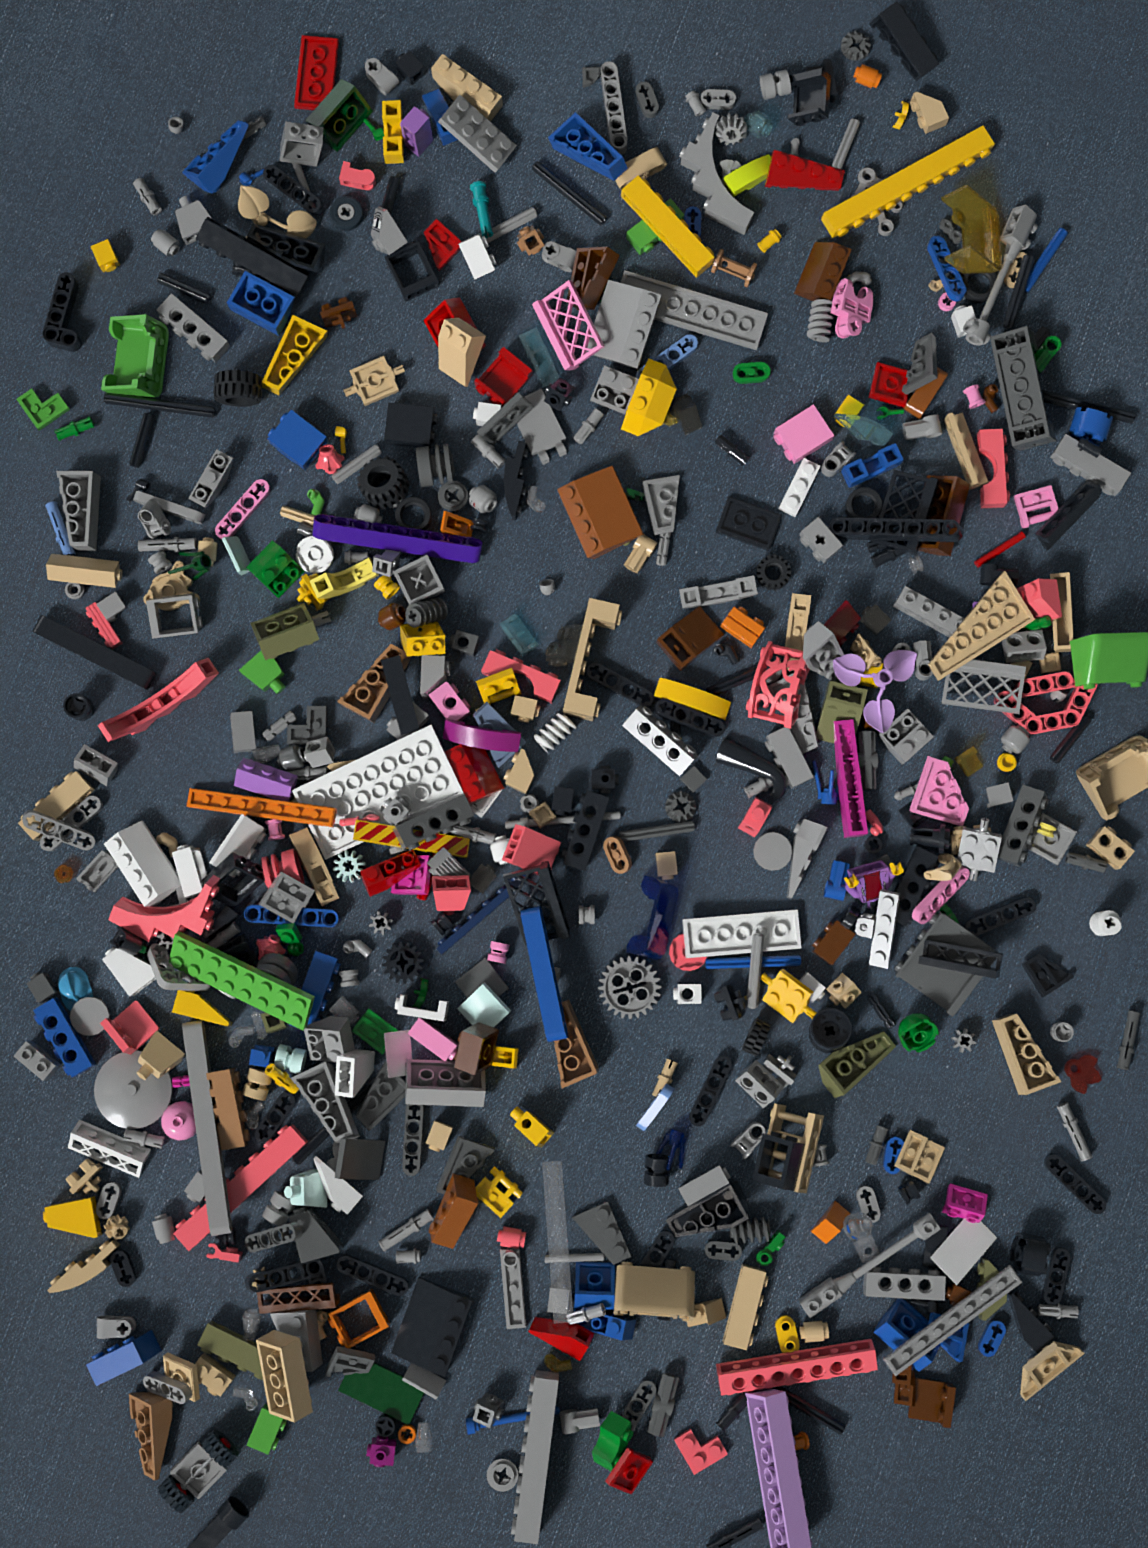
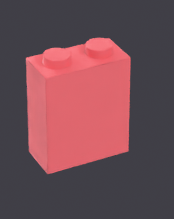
M515 824L502 861L521 869L541 865V862L549 861L552 870V865L559 852L561 842L527 827Z

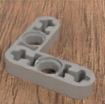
M154 943L150 946L147 957L157 983L161 988L185 991L209 990L210 985L184 973V971H175L171 962L169 964L170 957L163 945L159 946V944Z

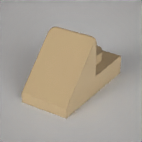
M722 1298L694 1304V1318L692 1322L687 1321L688 1327L705 1323L711 1325L725 1319L726 1315Z

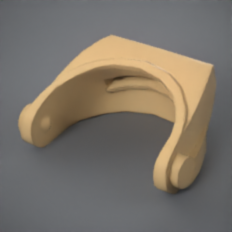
M940 854L937 860L945 865L934 870H927L924 873V877L928 880H952L962 867V864L952 854Z

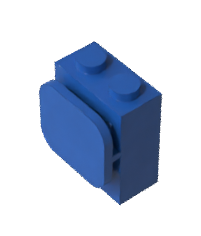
M293 410L283 414L280 424L270 430L269 437L267 438L269 443L280 453L305 471L319 455V448L327 445L329 442L324 434Z

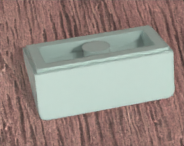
M237 536L222 538L237 572L241 576L250 572L246 567L251 562L240 539Z

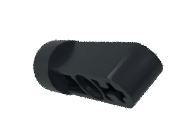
M229 1496L217 1509V1516L187 1548H215L232 1529L237 1530L249 1517L247 1507L238 1498Z

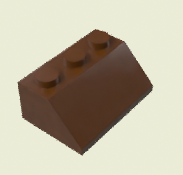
M815 242L794 294L811 301L819 299L831 301L852 249L835 242Z

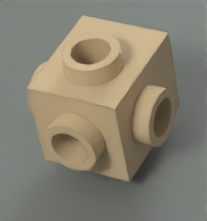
M843 973L826 989L831 995L829 999L836 1006L840 1004L845 1009L862 993L855 983Z

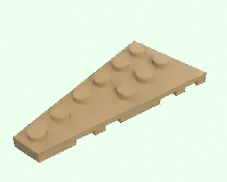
M1006 571L1000 574L928 663L937 680H941L1035 620Z

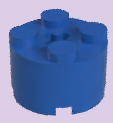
M1077 407L1069 429L1071 437L1075 439L1088 437L1091 442L1100 445V442L1107 440L1113 417L1107 418V413L1099 410L1086 408V411H1081V407Z

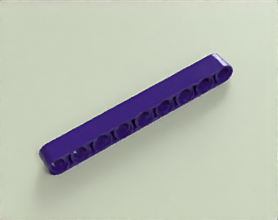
M324 514L314 516L312 532L313 537L320 540L423 556L428 555L430 557L468 563L480 561L483 544L481 540L471 537L375 522L370 523Z

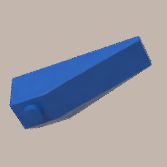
M238 120L221 135L219 142L211 143L207 147L209 149L208 152L202 157L200 155L196 156L182 173L202 190L209 193L218 191L221 183L225 180L249 125Z

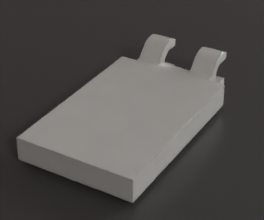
M540 389L525 396L534 408L517 423V426L531 455L538 454L542 464L545 465L550 462L546 453L547 450L555 447L560 457L567 454L566 448L562 443L566 440V437L551 406L544 402L546 396L543 390Z

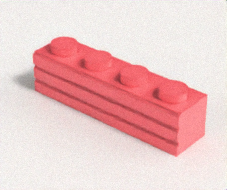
M94 602L85 608L87 610L86 614L89 618H92L94 627L99 629L98 633L101 638L104 637L106 640L104 642L108 648L114 649L121 645L122 641L96 605L97 603Z

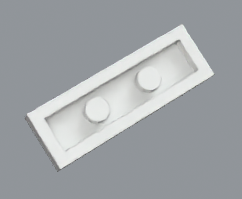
M803 458L779 510L796 517L820 469V465Z

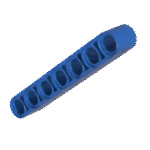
M540 906L521 910V919L547 1041L553 1042L568 1038V1031L542 909Z

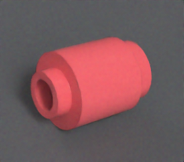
M503 1226V1230L498 1232L497 1241L501 1242L500 1246L524 1248L526 1232H522V1229Z

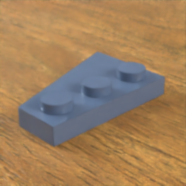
M488 702L483 704L473 714L478 726L481 728L515 731ZM522 737L520 739L519 749L526 743V741ZM490 750L498 768L515 753Z

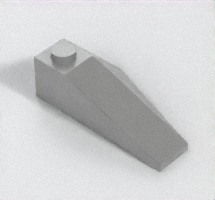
M818 621L804 634L803 659L810 670L817 672L830 681L842 683L835 675L833 660L843 656L844 653L834 633Z
M807 819L797 822L793 830L796 834L793 841L787 898L792 899L804 875L803 871L807 869L811 862L812 853L817 850L825 834L826 826Z

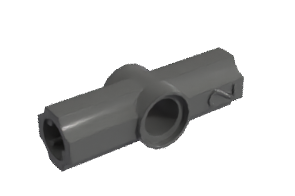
M861 731L858 732L857 753L862 790H873L877 786L876 769L878 767L875 732Z
M662 1373L658 1392L654 1396L651 1409L652 1415L647 1430L652 1435L664 1437L669 1416H671L674 1408V1396L679 1382L678 1376Z

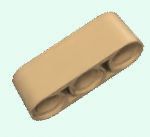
M652 148L625 162L628 169L615 181L620 190H622L636 176L639 175L641 179H646L663 170L667 163L659 148Z

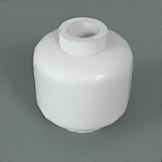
M506 835L496 837L495 842L490 845L493 859L495 862H499L500 865L507 864V862L502 861L510 838H506Z

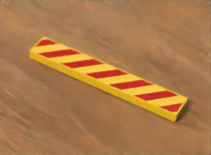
M361 820L355 821L353 840L401 848L393 831L395 826ZM413 829L415 836L420 837L422 835L421 830ZM437 834L436 839L428 843L424 840L419 843V847L413 849L438 853L444 847L452 856L467 858L470 839Z

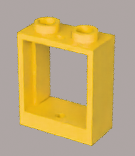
M438 622L429 623L417 628H413L409 624L400 625V641L407 656L446 654L445 634Z

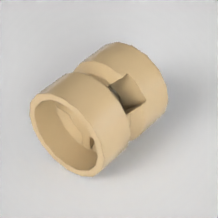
M250 1067L247 1074L249 1081L244 1084L242 1095L266 1101L269 1092L267 1086L271 1085L272 1078L266 1075L264 1070Z

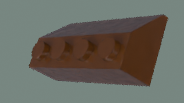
M927 475L926 478L930 479L932 477L939 481L928 519L955 520L960 524L970 484L958 476ZM938 527L932 528L930 534L936 533ZM952 528L949 534H954L957 528ZM921 541L918 551L939 556H951L954 542Z

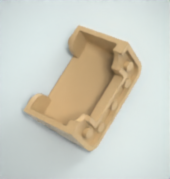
M1134 736L1076 770L1080 783L1104 820L1107 821L1108 819L1115 818L1119 812L1117 805L1148 788V739L1143 736Z
M621 1262V1265L617 1266L613 1316H623V1314H628L629 1311L631 1316L637 1314L673 1317V1319H677L679 1316L682 1321L692 1322L694 1318L695 1271H691L692 1268L682 1266L680 1269L633 1266L631 1262Z

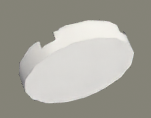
M311 535L304 538L297 546L296 560L304 571L318 574L331 566L334 559V550L327 540L316 539Z

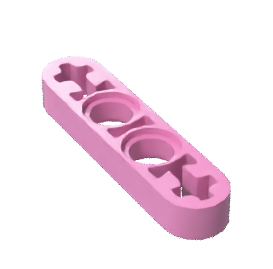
M256 480L217 524L215 533L219 539L232 537L269 495L270 486L265 480ZM259 485H265V491H260L257 494V496L259 497V499L257 500L256 497L251 493L254 492V494H256L259 491L257 487ZM247 498L254 500V505L250 508L244 506V501ZM236 512L242 515L241 520L238 522L232 521V515ZM228 520L232 525L235 526L234 528L229 526V524L227 523ZM221 528H223V529H226V528H227V531H228L229 533H228L227 535H226V534H222V535H221L222 532L220 531V529H221Z
M962 866L952 880L940 881L915 907L912 912V918L920 924L927 923L933 914L968 880L969 870Z

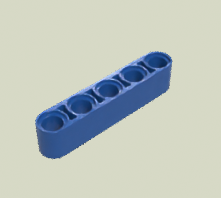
M250 905L244 911L245 919L252 923L291 924V922L280 916L274 921L270 920V911L260 905ZM302 908L294 923L297 926L332 928L339 925L341 917L334 910ZM252 909L258 910L259 915L256 919H251L250 917ZM311 912H314L317 917L313 923L307 920V916ZM330 913L336 916L333 924H329L326 921L327 915Z

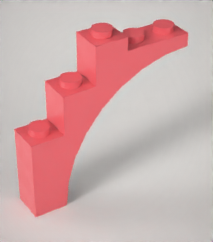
M209 658L197 661L165 688L133 708L101 722L98 727L108 742L128 734L135 735L145 731L156 719L170 714L181 702L196 697L219 672Z
M213 875L205 883L198 896L177 906L144 907L143 904L122 897L113 906L108 920L147 942L154 936L159 935L160 932L174 938L178 931L184 933L187 928L202 935L205 930L209 931L214 924L212 918L215 911L211 910L214 902L211 900L219 891L220 887L217 885L220 878Z

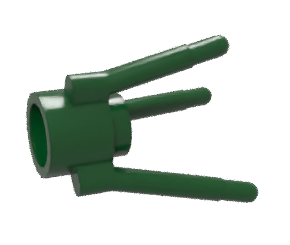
M204 551L178 552V555L196 557L193 558L191 564L170 570L168 574L193 568L200 571L192 578L195 581L204 573L210 571L211 559Z

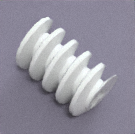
M557 713L556 717L558 720L553 718L550 720L552 726L547 723L545 724L547 731L540 729L541 736L534 735L536 742L547 753V748L554 750L553 743L560 744L559 737L564 740L566 739L564 732L571 734L569 727L577 728L564 714Z
M1110 910L1096 912L1091 916L1089 922L1091 930L1098 936L1114 935L1122 928L1121 918L1117 913Z

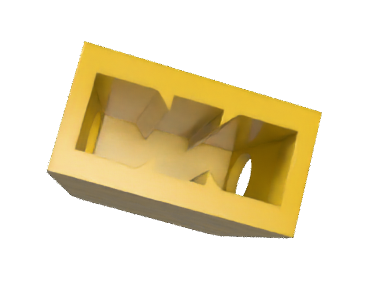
M517 1106L510 1113V1116L517 1121L514 1126L537 1147L542 1148L554 1134L549 1127L530 1111L524 1113ZM528 1121L531 1122V1126L529 1128L526 1127V1123Z

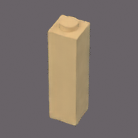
M51 554L46 563L47 579L52 581L116 588L118 581L122 579V569L119 568V561Z

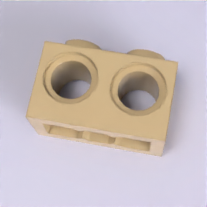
M1105 826L1100 827L1086 846L1104 861H1107L1115 870L1121 869L1135 851L1127 840H1121L1116 836L1117 832L1109 826L1107 828ZM1102 835L1108 840L1106 845H1102L1100 842ZM1116 848L1122 850L1123 855L1121 858L1115 855Z

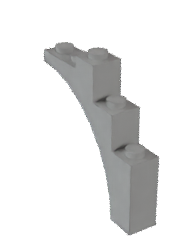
M712 113L711 117H707L704 121L702 134L697 135L694 143L689 142L687 147L684 146L679 155L681 157V165L695 171L691 181L693 183V191L707 197L703 207L705 209L704 216L745 235L753 219L754 212L741 205L730 195L716 172L712 154V140L716 124L719 121V115Z

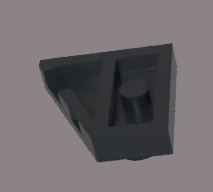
M1036 954L1021 964L1041 997L1047 996L1074 978L1071 973H1066L1059 968L1060 966L1049 962L1041 954Z

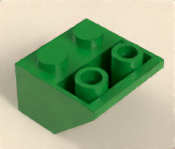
M273 540L246 567L277 598L305 572Z

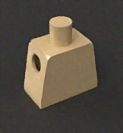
M156 1031L139 1056L138 1062L142 1067L137 1071V1075L143 1080H146L151 1074L159 1079L183 1060L185 1053Z

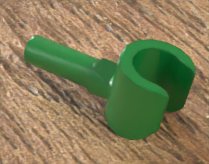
M364 119V123L371 130L376 141L383 139L384 132L382 128L375 129L368 119Z
M885 406L876 410L883 412V415L877 417L879 420L892 414H904V409L889 410Z

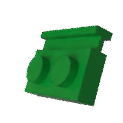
M368 1008L352 1030L353 1033L381 1054H384L386 1051L384 1033L399 1031L370 1008Z

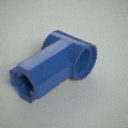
M833 861L830 877L826 882L824 897L840 901L844 900L846 893L844 878L848 875L847 869H849L850 864Z

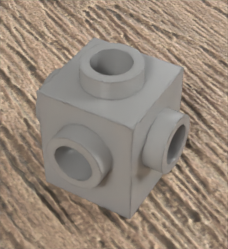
M397 796L394 799L390 797L382 805L385 808L382 811L384 814L383 818L389 824L394 823L397 825L399 822L401 824L410 817L408 814L411 810L408 807L410 804L403 797L399 798ZM393 808H397L399 810L398 815H394L392 813Z

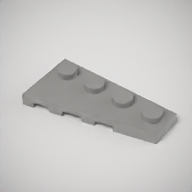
M783 678L769 685L768 688L775 697L781 689L790 688L791 683ZM806 683L804 685L800 684L798 694L801 695L798 719L790 729L802 755L819 747ZM783 694L780 699L782 698L785 702L787 701V695Z

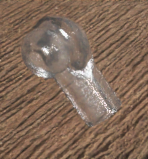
M234 1386L232 1396L243 1398L246 1403V1409L253 1411L258 1405V1399L253 1390Z

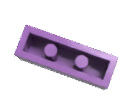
M414 106L400 122L404 145L420 157L432 143L433 137L428 113Z
M243 757L236 770L234 786L271 799L290 802L294 795L292 790L296 788L298 776Z

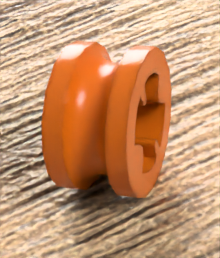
M411 1424L401 1426L398 1432L399 1440L404 1444L414 1441L416 1437L415 1427ZM406 1429L411 1430L410 1434H413L408 1439L404 1438V1434L402 1435V1431L405 1432Z

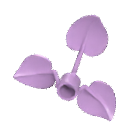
M908 650L890 652L883 660L885 669L876 674H863L866 669L865 662L856 654H846L833 660L835 675L843 684L857 686L861 681V677L873 678L875 685L880 687L877 701H869L864 707L863 715L866 722L881 733L889 729L895 715V709L890 700L884 699L880 701L885 686L891 683L893 679L896 681H906L912 676L917 653Z

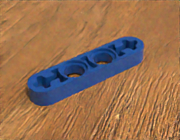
M933 236L928 243L927 249L949 299L961 301L966 293L962 277L944 238ZM939 258H945L948 263H941ZM945 274H952L954 279H948Z

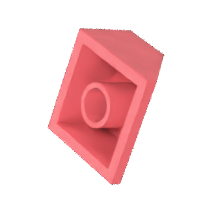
M1037 579L1017 588V591L1035 619L1049 616L1050 620L1053 621L1062 617L1057 579Z

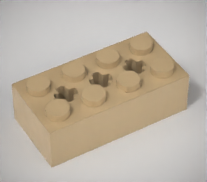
M273 1330L256 1339L269 1414L295 1423L312 1413V1399L309 1393V1382L306 1376L300 1338Z

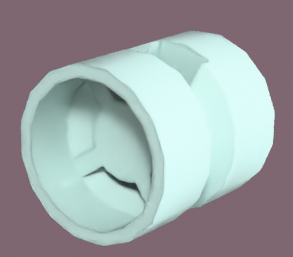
M280 1044L276 1052L274 1065L280 1070L285 1071L289 1069L291 1073L300 1074L304 1069L307 1050L300 1048L292 1050L291 1046Z

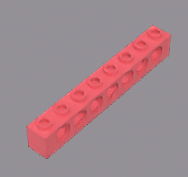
M872 1339L716 1364L721 1396L878 1370Z

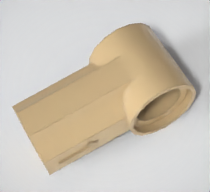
M646 535L638 537L633 546L634 549L624 563V566L638 574L658 543Z

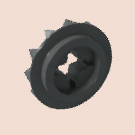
M848 32L841 42V51L844 56L854 61L865 58L871 47L869 37H866L864 32ZM853 41L860 43L859 49L852 47Z
M453 481L451 484L447 482L439 489L438 500L444 509L451 512L459 511L467 503L468 492L465 486L459 482ZM457 492L456 496L459 501L453 499L449 502L450 496L448 493L454 494Z
M682 791L673 793L666 801V813L676 822L688 821L695 813V800L690 794ZM677 799L681 804L688 802L684 807L685 814L681 810L673 811L678 806Z

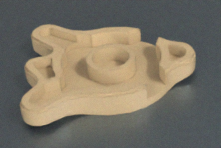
M176 561L171 570L185 565L181 561ZM184 570L173 574H168V572L162 573L152 580L150 589L143 598L144 603L146 604V600L150 598L193 593L188 591V587L193 584V581L184 574ZM195 594V598L198 597L200 603L199 595ZM189 600L158 603V608L172 611L184 604H189Z

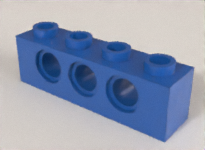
M53 998L33 1010L36 1014L34 1019L38 1025H42L45 1032L43 1034L48 1042H52L54 1046L53 1052L58 1059L61 1058L64 1063L63 1069L68 1076L77 1077L97 1065L79 1033L72 1026L70 1017L59 998ZM53 1016L57 1018V1025L55 1027H52L50 1024V1019ZM62 1033L67 1036V1041L64 1044L59 1040ZM71 1050H74L77 1054L74 1061L69 1058Z

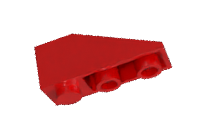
M411 850L361 870L362 881L369 897L388 890L419 868L421 863L415 851Z
M540 1317L534 1318L528 1331L579 1361L589 1348L595 1334L576 1323L570 1325L568 1322Z

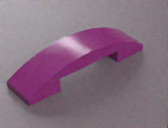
M446 719L443 739L481 749L518 752L521 732L504 729L502 731L465 725V722Z

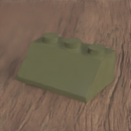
M304 603L250 623L265 660L276 658L278 655L292 652L299 647L313 644L319 640L314 622Z

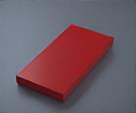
M302 35L294 102L295 109L315 110L334 88L339 38Z

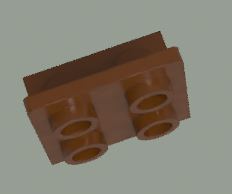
M915 1378V1406H909L908 1417L937 1422L942 1427L951 1428L956 1387L952 1383Z

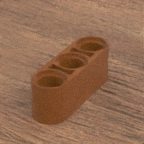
M937 367L938 378L916 389L904 410L920 419L948 373Z

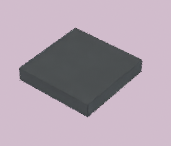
M486 958L455 981L467 998L484 982L498 997L509 989Z

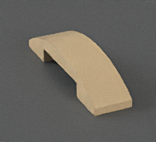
M792 593L785 647L803 651L811 595Z

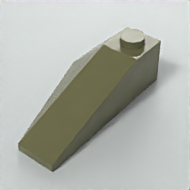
M881 1032L832 1052L818 1065L822 1083L834 1098L844 1096L882 1061L896 1045L885 1032Z

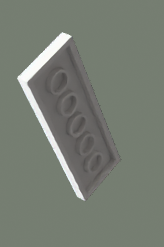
M798 910L682 920L686 958L751 953L752 936L755 933L764 935L763 952L801 948Z

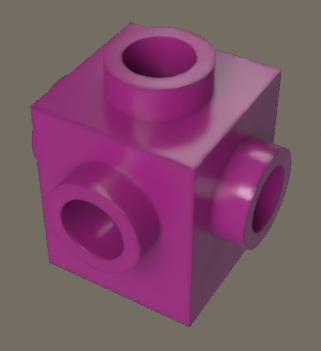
M382 1436L373 1437L372 1444L367 1446L366 1456L370 1457L369 1464H373L376 1467L393 1466L396 1439H388V1437Z

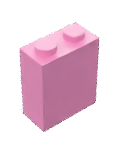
M813 404L775 428V435L773 436L776 443L783 446L786 458L796 464L832 441L834 434Z
M419 1017L407 1033L445 1062L448 1059L453 1060L457 1053L459 1044L424 1018Z

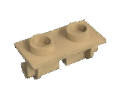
M858 633L850 648L851 651L864 660L866 671L869 670L870 666L880 667L882 665L881 657L874 653V650L869 645V641L865 640Z

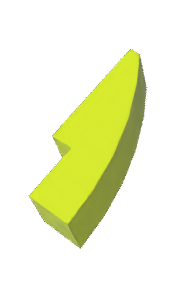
M769 154L741 166L724 177L723 183L733 197L746 189L750 190L767 178L771 160Z

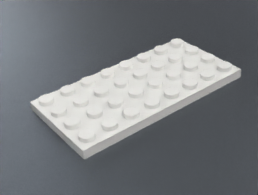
M432 724L292 790L298 803L337 808L334 828L308 824L325 860L363 842L353 840L355 825L341 826L339 824L340 819L357 816L362 819L366 815L376 814L380 817V820L367 822L397 826L394 823L389 824L383 818L384 814L382 811L385 808L382 805L390 797L392 799L397 796L399 798L403 797L410 804L408 806L411 808L408 812L410 817L406 820L408 821L464 795ZM393 808L392 813L394 815H398L399 810L397 808Z

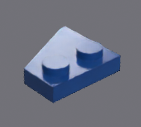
M934 1312L930 1313L928 1325L941 1315ZM968 1323L939 1344L957 1362L963 1361L969 1327Z

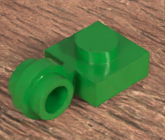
M295 923L278 924L275 930L282 943H290L288 945V953L294 957L302 954L304 951L303 944L300 943L302 936Z
M779 1230L766 1243L765 1248L757 1253L756 1259L760 1265H769L772 1262L771 1253L775 1250L779 1251L784 1245L785 1236ZM767 1255V1260L762 1261L761 1256Z

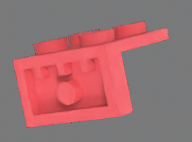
M134 1001L115 1019L105 1018L100 1023L122 1052L130 1055L150 1039L156 1031L160 1030L159 1026L138 1001Z

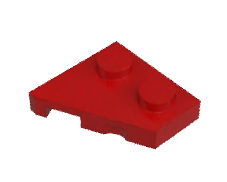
M437 219L424 231L437 270L440 271L461 250L459 243L462 241Z

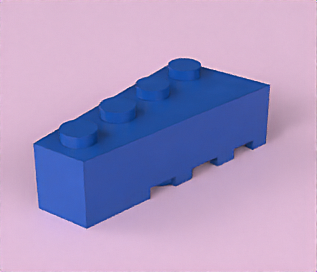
M576 112L548 137L554 150L613 181L628 169L623 156Z

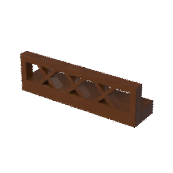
M334 1283L277 1287L257 1292L259 1314L336 1308L341 1302L340 1294H335ZM321 1289H329L330 1295L320 1296L318 1293ZM302 1291H308L313 1296L300 1297L299 1294ZM283 1292H288L294 1298H280ZM263 1294H270L275 1299L263 1301Z

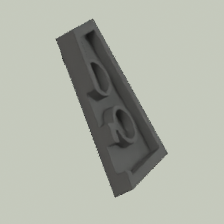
M932 333L915 342L911 356L913 363L911 370H908L906 374L908 378L907 384L903 385L902 392L906 395L938 378L936 337Z
M458 1136L436 1191L445 1194L453 1173L470 1178L495 1149Z
M608 1201L572 1217L613 1265L631 1257Z

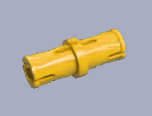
M272 1063L266 1067L265 1074L275 1080L278 1086L284 1087L291 1094H295L299 1090L286 1071H281Z

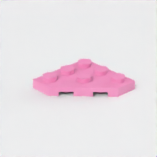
M927 756L909 811L963 826L969 807L961 795V790L950 771L951 768L948 762Z

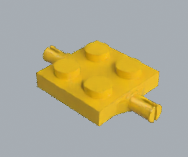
M784 969L780 970L774 979L765 972L761 975L760 980L769 985L762 999L765 1003L792 1023L803 1012L811 1017V1019L814 1018L817 1012L808 1006L809 999L814 993L811 989Z

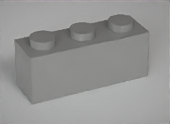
M784 727L766 736L767 741H765V745L769 752H773L775 756L773 761L779 769L781 768L785 775L787 786L790 785L792 789L813 778L789 728Z

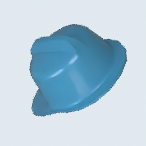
M69 967L60 974L58 988L62 1001L68 1010L71 1011L74 1004L80 999L93 997L88 976L81 968Z

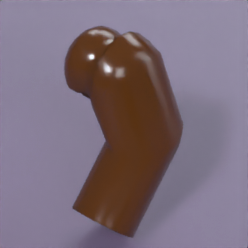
M995 384L987 386L982 399H985L986 402L984 404L991 414L999 409L994 401L995 394L998 392V387Z

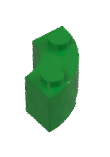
M611 1411L600 1426V1435L592 1450L594 1462L609 1471L613 1470L633 1436L629 1420Z

